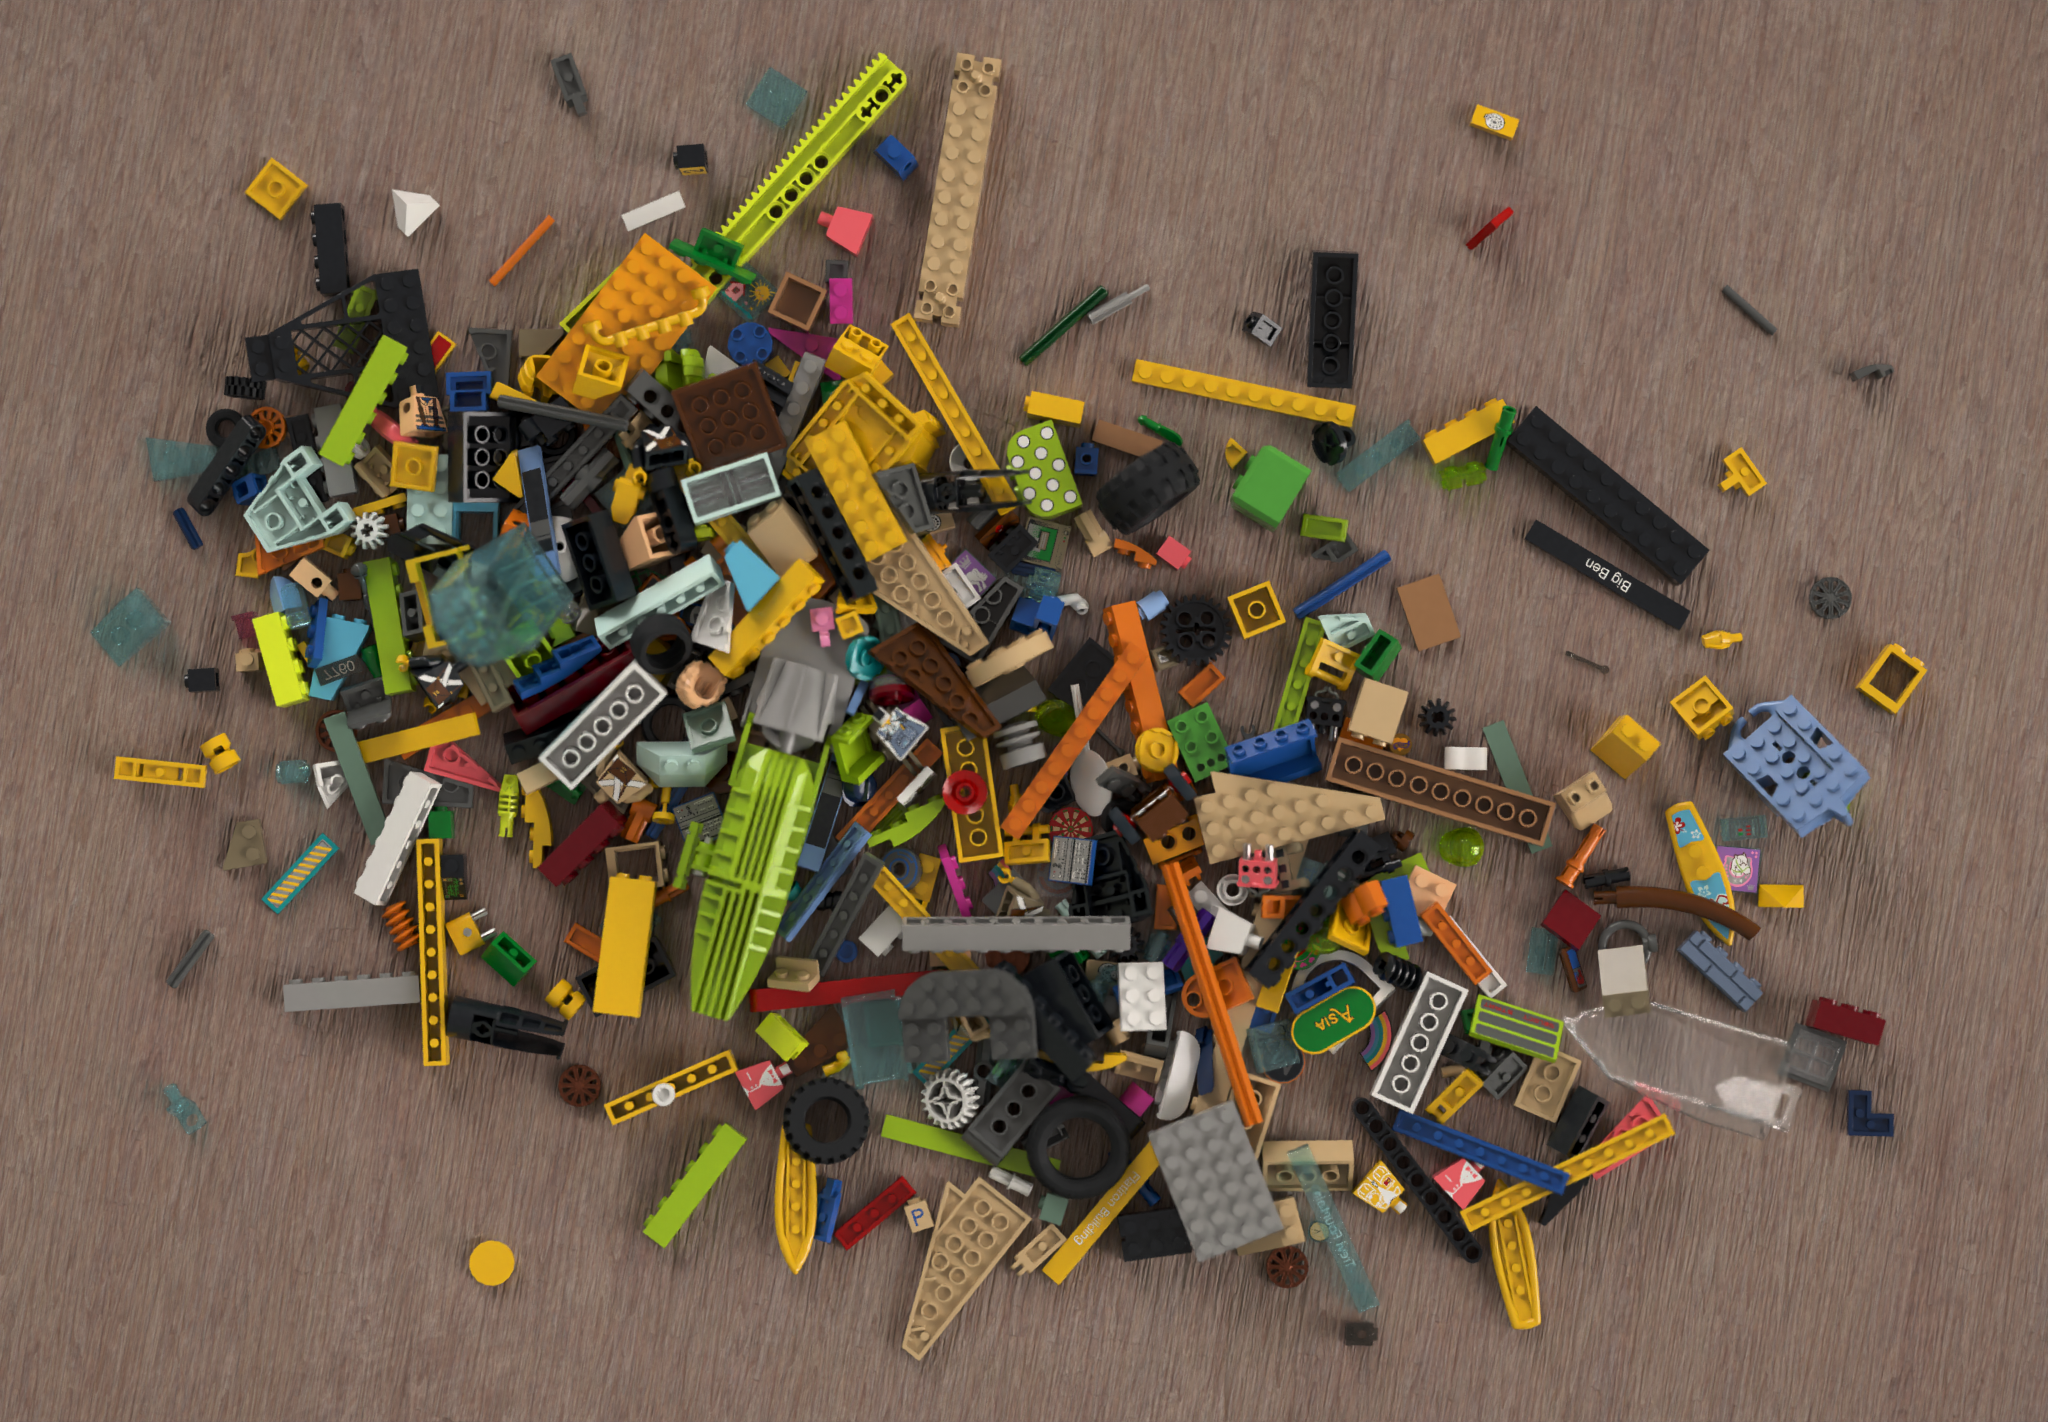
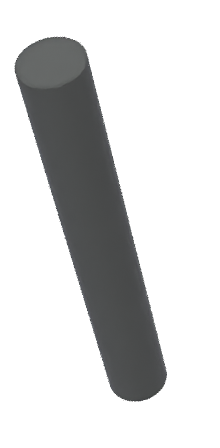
M1726 285L1721 291L1771 336L1778 330L1730 286Z

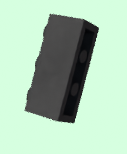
M1579 1085L1573 1093L1566 1110L1562 1113L1555 1130L1550 1135L1547 1145L1570 1158L1583 1153L1610 1102Z

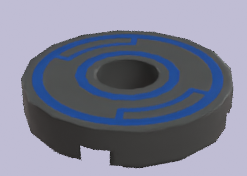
M896 847L887 851L881 858L885 862L884 866L906 890L913 889L919 883L923 870L920 863L921 860L913 850L905 847ZM902 863L905 866V872L899 876L896 869Z

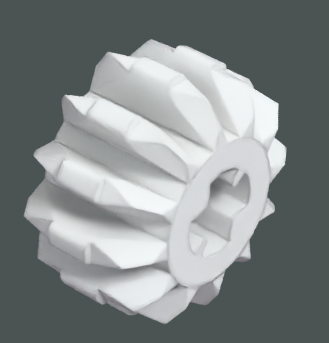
M363 512L362 518L359 516L355 517L358 524H351L350 526L356 529V532L351 533V537H358L355 540L356 545L362 544V548L365 550L369 547L376 550L377 543L379 545L385 544L382 537L387 538L389 536L388 533H384V530L388 529L389 525L383 524L385 520L383 516L378 517L376 512H372L370 515L368 512ZM370 527H373V531L370 532V535L367 534V531L370 529Z

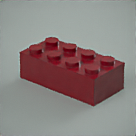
M610 801L599 805L537 868L555 887L571 883L579 875L577 870L587 867L595 859L592 855L602 852L610 844L608 839L617 837L626 828L623 824L628 819Z

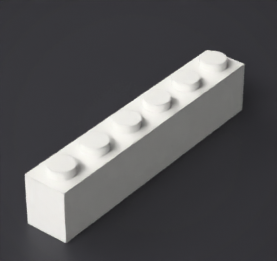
M410 771L405 777L403 788L394 800L391 814L384 822V829L376 839L372 855L366 861V868L362 876L357 880L355 894L374 905H387L442 784L421 772Z

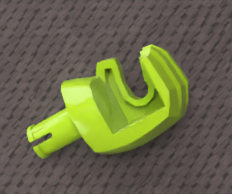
M668 349L664 352V360L657 366L655 375H652V377L671 393V390L705 379L704 359L701 358L697 349H680V355L673 349Z

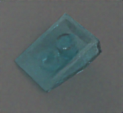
M135 588L90 633L120 667L169 626L171 622L143 589Z

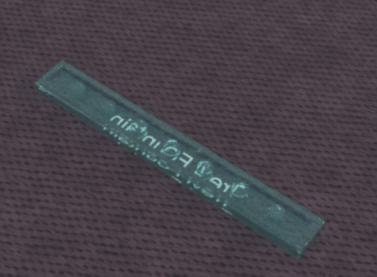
M1308 1143L1288 1151L1287 1155L1358 1312L1361 1313L1380 1305Z

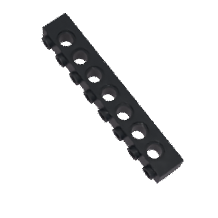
M1355 828L1261 949L1244 968V971L1268 989L1271 986L1275 987L1281 980L1280 975L1282 972L1294 964L1296 960L1294 957L1297 953L1303 951L1310 942L1308 939L1313 933L1316 934L1322 928L1323 920L1326 916L1332 915L1337 909V902L1341 897L1345 898L1349 894L1352 883L1364 875V868L1367 864L1373 862L1378 857V850L1381 846L1362 830ZM1358 850L1360 852V859L1357 862H1353L1352 854ZM1345 868L1346 876L1344 879L1339 880L1338 872ZM1331 886L1332 894L1330 897L1325 898L1324 890L1326 887ZM1317 904L1318 912L1315 915H1311L1310 907ZM1299 922H1303L1305 926L1301 933L1296 932V925ZM1289 939L1291 943L1290 948L1283 951L1282 943ZM1275 957L1277 961L1276 966L1269 969L1268 961Z

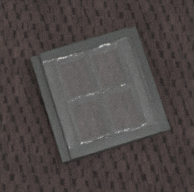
M1796 1022L1777 1073L1829 1092L1847 1041Z

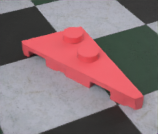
M454 742L430 747L424 771L497 792L501 790L502 784Z

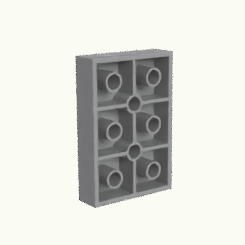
M1228 1100L1147 1133L1199 1263L1284 1229L1233 1100Z

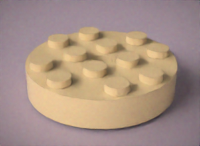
M1039 629L1026 637L1023 636L1006 647L1003 646L986 656L983 661L979 659L966 667L968 671L965 673L973 688H976L1024 666L1026 662L1051 650L1054 646L1047 632Z

